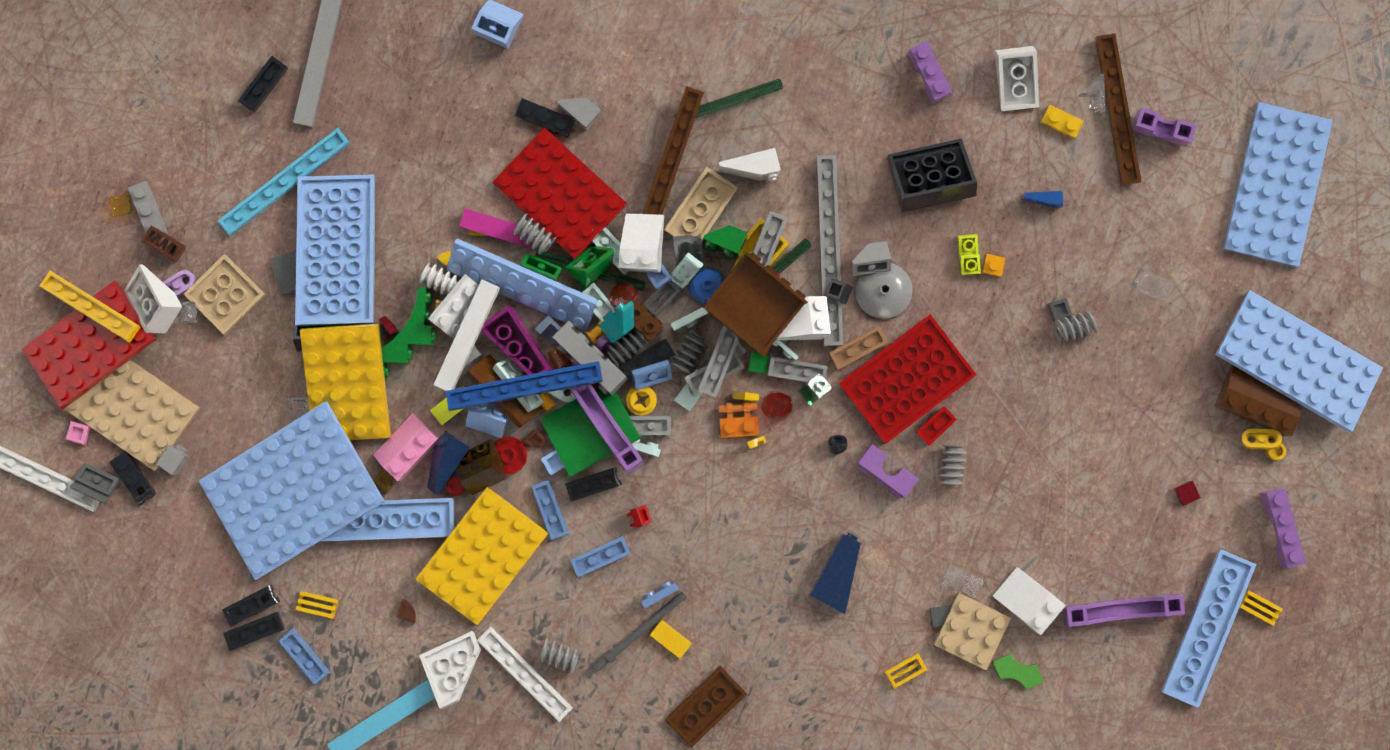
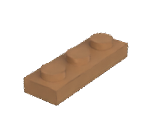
M880 326L828 354L837 370L889 342Z

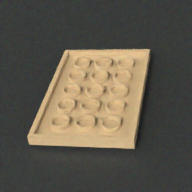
M129 360L64 409L146 466L157 471L160 467L156 464L169 445L177 443L200 407L132 360Z

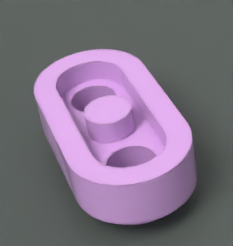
M182 270L163 281V283L168 288L172 287L175 295L179 297L196 282V277L192 272ZM186 277L189 278V282L187 284L184 283V279Z

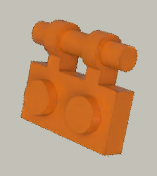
M743 402V404L732 405V403H726V405H719V413H727V418L720 419L721 438L759 436L758 416L750 417V411H757V403ZM744 411V417L733 418V412Z

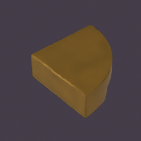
M382 468L373 479V482L388 493L392 486V476Z

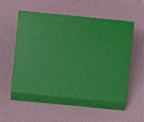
M591 245L568 264L565 269L586 288L613 265L614 250L613 248Z

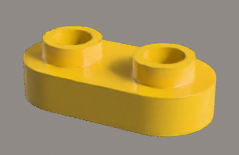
M1248 429L1242 434V444L1248 449L1274 450L1279 448L1282 443V435L1275 429ZM1254 438L1255 442L1251 443L1248 439ZM1273 438L1275 439V442L1270 443L1268 442V439Z

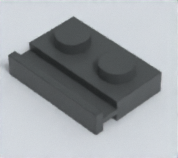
M698 234V236H673L676 266L687 253H690L703 263L701 234Z
M84 462L70 487L106 505L120 480Z

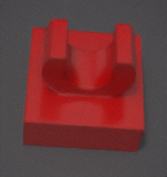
M646 504L631 509L630 513L626 515L633 518L634 523H631L630 527L636 526V528L652 523Z

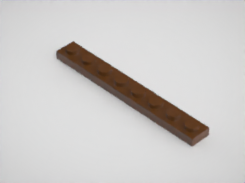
M1116 33L1096 36L1095 40L1121 186L1141 183Z
M688 86L685 88L643 214H663L704 95L702 91Z

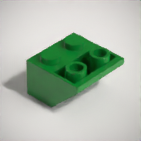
M728 225L705 234L703 244L710 251H721L722 255L729 259H733V257L738 258L747 232Z

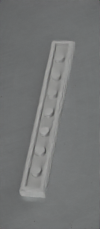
M343 0L321 1L293 120L294 124L313 128Z

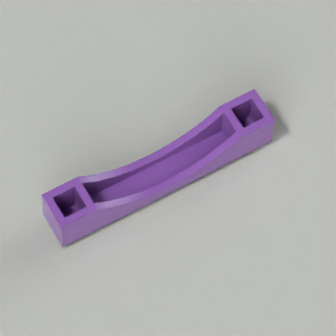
M588 384L569 388L626 474L629 476L644 466L642 458L617 425L592 385Z
M1178 593L1066 605L1062 609L1064 625L1068 627L1122 619L1185 614L1183 595Z

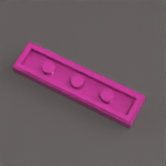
M465 208L459 227L532 249L533 242L527 245V238L520 240L521 233L514 235L517 224Z

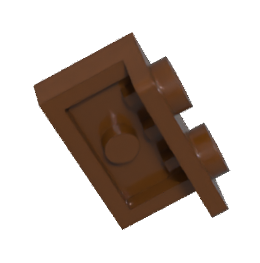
M635 301L634 327L651 341L663 331V323L656 316L652 317L645 305Z

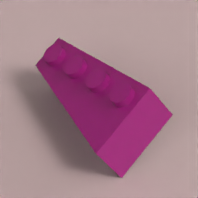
M507 306L484 323L481 331L528 375L554 370L514 307Z

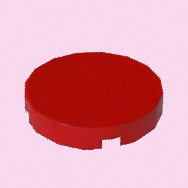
M506 436L494 442L504 464L505 474H514L525 466L528 454L527 448L522 441L515 437Z

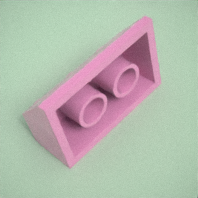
M412 413L373 456L397 481H402L437 444L439 437Z

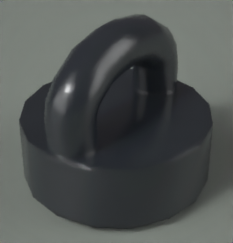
M843 435L830 437L828 440L830 453H843L848 447L847 438Z

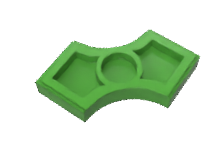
M1010 653L992 661L1000 679H1016L1026 690L1044 682L1036 664H1020L1013 659Z

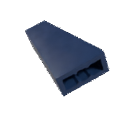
M849 532L847 535L842 533L809 595L845 614L861 545L857 541L858 537Z

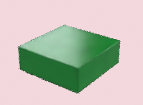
M751 352L748 372L767 374L770 355L762 357L758 353Z

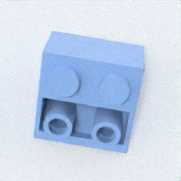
M488 0L479 11L471 29L475 35L509 49L524 14L495 1Z
M494 403L470 407L465 426L502 438L510 419Z

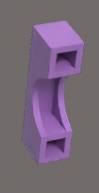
M1276 488L1261 492L1260 496L1264 510L1270 517L1276 533L1277 545L1275 550L1280 567L1291 568L1306 564L1286 488Z

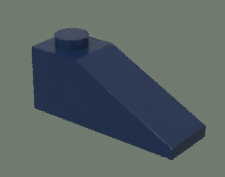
M447 431L438 438L437 444L434 447L427 488L436 495L439 494L470 448Z

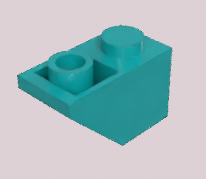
M632 301L625 305L623 302L613 309L614 313L611 310L602 317L604 321L599 324V327L612 343L634 327V303Z

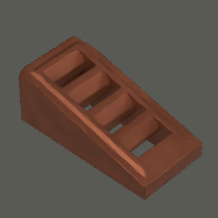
M153 225L149 227L141 240L174 262L179 260L187 247ZM155 232L158 233L152 243L149 242ZM161 237H164L160 246H156ZM169 241L172 242L168 249L164 251L163 249ZM177 245V250L173 255H171L172 250Z

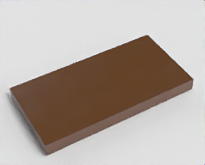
M490 354L470 368L465 374L475 385L501 380L492 369L498 362ZM517 398L494 403L519 429L543 409L542 406H539L528 412Z
M720 665L665 718V721L692 748L747 693Z

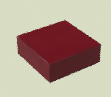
M383 316L379 319L390 335L395 336L399 333L389 317Z
M1193 480L1174 488L1182 506L1201 498Z

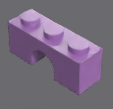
M928 41L911 48L908 56L915 71L918 70L924 80V89L932 105L948 98L952 90Z
M1140 108L1136 112L1132 124L1133 131L1183 147L1192 142L1196 124L1180 119L1176 121L1159 117L1160 113L1145 108Z
M871 444L857 462L860 465L858 469L866 475L871 473L876 477L874 481L881 486L886 484L891 488L889 492L897 498L900 496L906 497L919 478L904 467H901L893 476L887 475L882 467L887 455Z

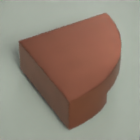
M536 428L522 440L524 444L530 447H542L549 443Z
M402 599L396 617L415 624L416 613L413 606L408 600Z

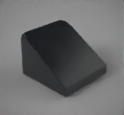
M831 278L824 296L846 304L853 287L848 283Z

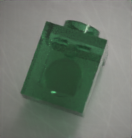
M818 374L798 392L810 406L827 393L831 386L821 374Z

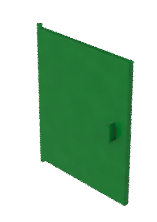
M599 388L594 389L628 440L634 443L643 438L636 430L617 392L611 395L609 392L607 394L603 393ZM576 399L540 418L569 474L567 475L568 478L613 454Z

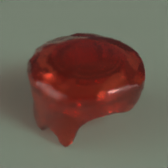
M630 282L618 283L610 292L609 300L611 306L615 308L622 302L624 305L630 301L634 303L637 300L638 290Z
M770 391L764 397L761 404L764 415L774 421L785 420L793 409L792 397L779 391Z

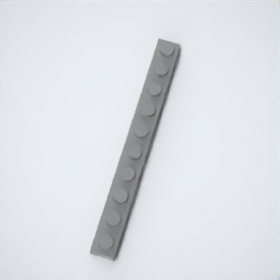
M836 155L817 156L822 296L825 295L831 278L841 281ZM827 298L831 334L823 338L824 346H843L842 303Z
M769 211L753 250V253L761 259L760 263L765 267L771 262L788 219L773 211ZM724 325L698 387V391L715 398L740 339Z

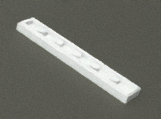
M481 279L434 382L435 386L446 391L455 388L500 287Z
M0 446L1 469L92 512L96 511L100 502L71 489L70 486L74 480Z
M491 626L477 640L558 722L572 710L573 707Z

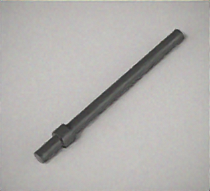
M681 592L612 651H607L604 657L593 666L595 670L599 672L609 662H614L617 659L616 656L687 598L686 595Z

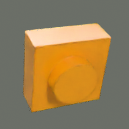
M986 254L982 273L1001 277L1006 258Z

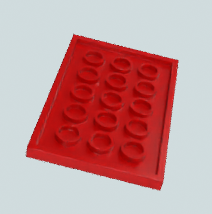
M545 127L492 182L525 214L527 213V216L533 218L535 223H539L541 229L544 227L546 233L551 232L550 237L552 239L557 237L555 242L574 259L628 205Z
M115 280L92 297L140 326V329L130 343L75 309L22 348V351L61 409L66 408L156 341L152 333H145L138 314L119 283Z
M929 314L838 384L883 443L887 444L977 374L932 315Z

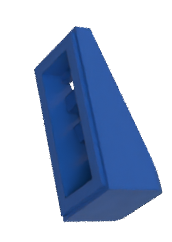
M1063 191L1029 192L1021 196L1023 201L1049 207L1061 208L1064 205Z

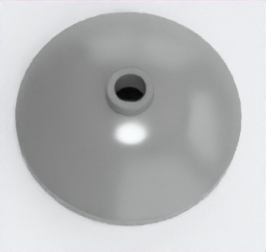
M891 263V271L865 274L858 277L855 286L856 300L860 308L869 316L877 319H891L900 315L908 307L912 298V283L902 268ZM883 286L888 287L889 290L887 293H884L882 291Z

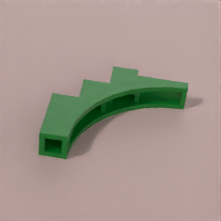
M418 287L415 306L404 328L390 343L381 348L385 382L386 378H389L387 363L410 364V360H413V349H410L411 345L433 346L434 342L437 341V330H434L433 326H427V322L430 323L428 318L431 315L430 311H428V303L431 304V292L426 287Z

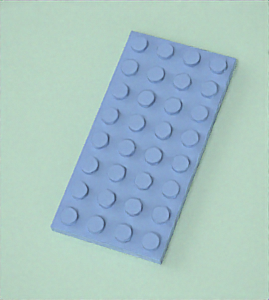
M1261 102L1256 104L1223 250L1296 268L1300 266L1333 120Z
M375 176L298 177L295 325L300 327L374 324Z
M1251 290L1246 293L1215 354L1348 433L1353 432L1383 367Z

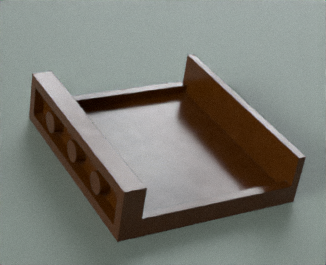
M745 253L702 308L760 356L764 357L771 345L808 301L805 300L806 296L798 289L794 291L790 287L791 283L783 277L781 279L775 275L776 271L769 265L765 267L761 264V259L755 253Z

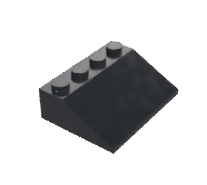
M962 138L888 154L895 190L902 212L977 196V180Z

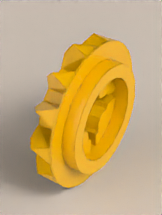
M633 387L626 397V404L629 410L640 416L651 413L657 403L656 394L650 387L639 390ZM637 393L642 397L649 395L645 400L646 408L641 403L634 405L638 401Z

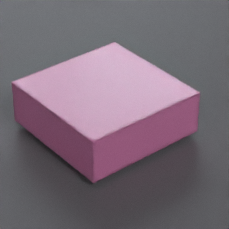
M71 421L65 440L86 445L91 427Z

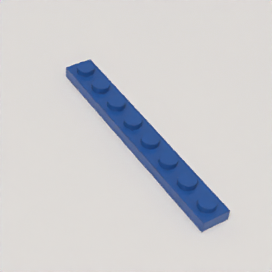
M597 361L447 390L448 410L454 411L603 382L600 362Z

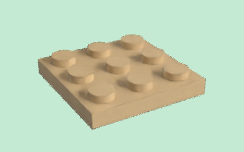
M226 254L221 256L184 293L223 335H226L266 295Z
M958 592L933 645L987 671L1011 618Z

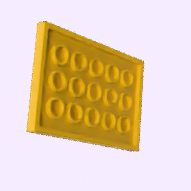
M379 324L301 329L300 337L309 410L311 411L322 403L328 402L349 440L390 438L391 430Z
M487 487L418 574L416 580L478 625L548 535V532Z

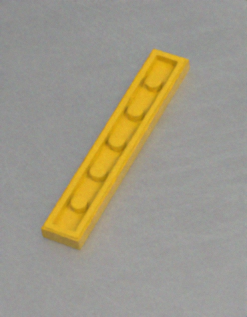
M52 271L48 272L39 287L129 343L140 329V326Z

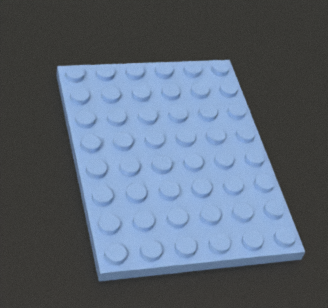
M328 402L317 406L199 480L200 485L254 580L262 578L385 502Z

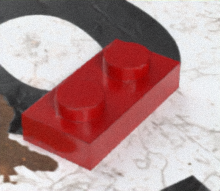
M942 406L916 433L930 446L957 419L945 406Z

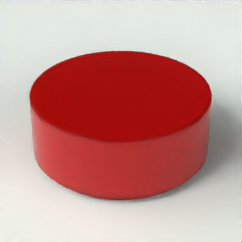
M459 477L450 478L446 484L448 493L453 496L462 495L466 490L460 483Z

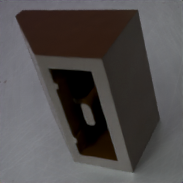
M491 439L469 449L459 463L460 483L472 495L505 480L504 464Z

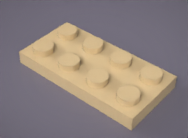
M706 167L664 231L672 236H698V234H701L703 242L704 235L709 233L738 190V187Z

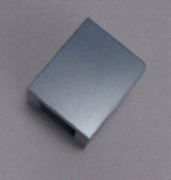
M548 315L535 329L553 346L556 343L553 336L561 327Z

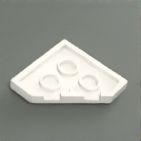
M473 631L419 655L441 710L460 701L481 649Z

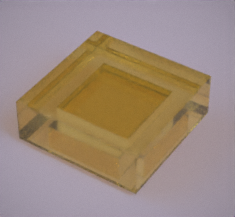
M129 194L108 198L113 217L133 213Z

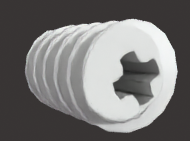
M428 263L422 272L420 283L423 285L427 282L428 288L434 285V291L440 290V294L444 295L447 293L448 295L458 283L456 281L457 275L450 278V271L444 275V268L436 271L437 265L434 264L430 268V263Z

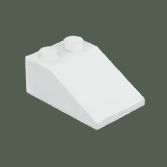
M1033 46L995 50L1001 111L1039 107L1036 49Z
M775 148L721 161L718 167L720 173L757 181L765 180L766 183L777 180L776 177H779L781 171Z
M626 214L619 251V269L622 271L661 273L664 215Z
M144 265L138 266L124 293L138 314L145 333H166L182 306L170 288Z
M806 297L805 300L808 303L800 309L776 340H822L831 334L827 297Z
M1018 567L1013 570L993 594L997 601L1039 635L1043 634L1066 606Z

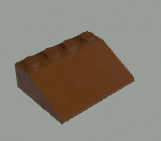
M1232 364L1214 407L1266 429H1275L1283 436L1293 435L1302 410V405Z

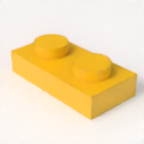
M1049 105L1040 123L1075 139L1084 121Z

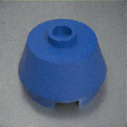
M700 268L689 281L690 295L696 302L704 305L724 281L725 277L715 268Z

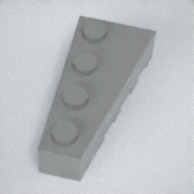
M569 320L553 336L559 344L557 348L564 355L568 353L573 358L570 361L575 366L600 362L603 382H598L600 384L597 387L603 393L607 394L609 392L613 395L628 380Z

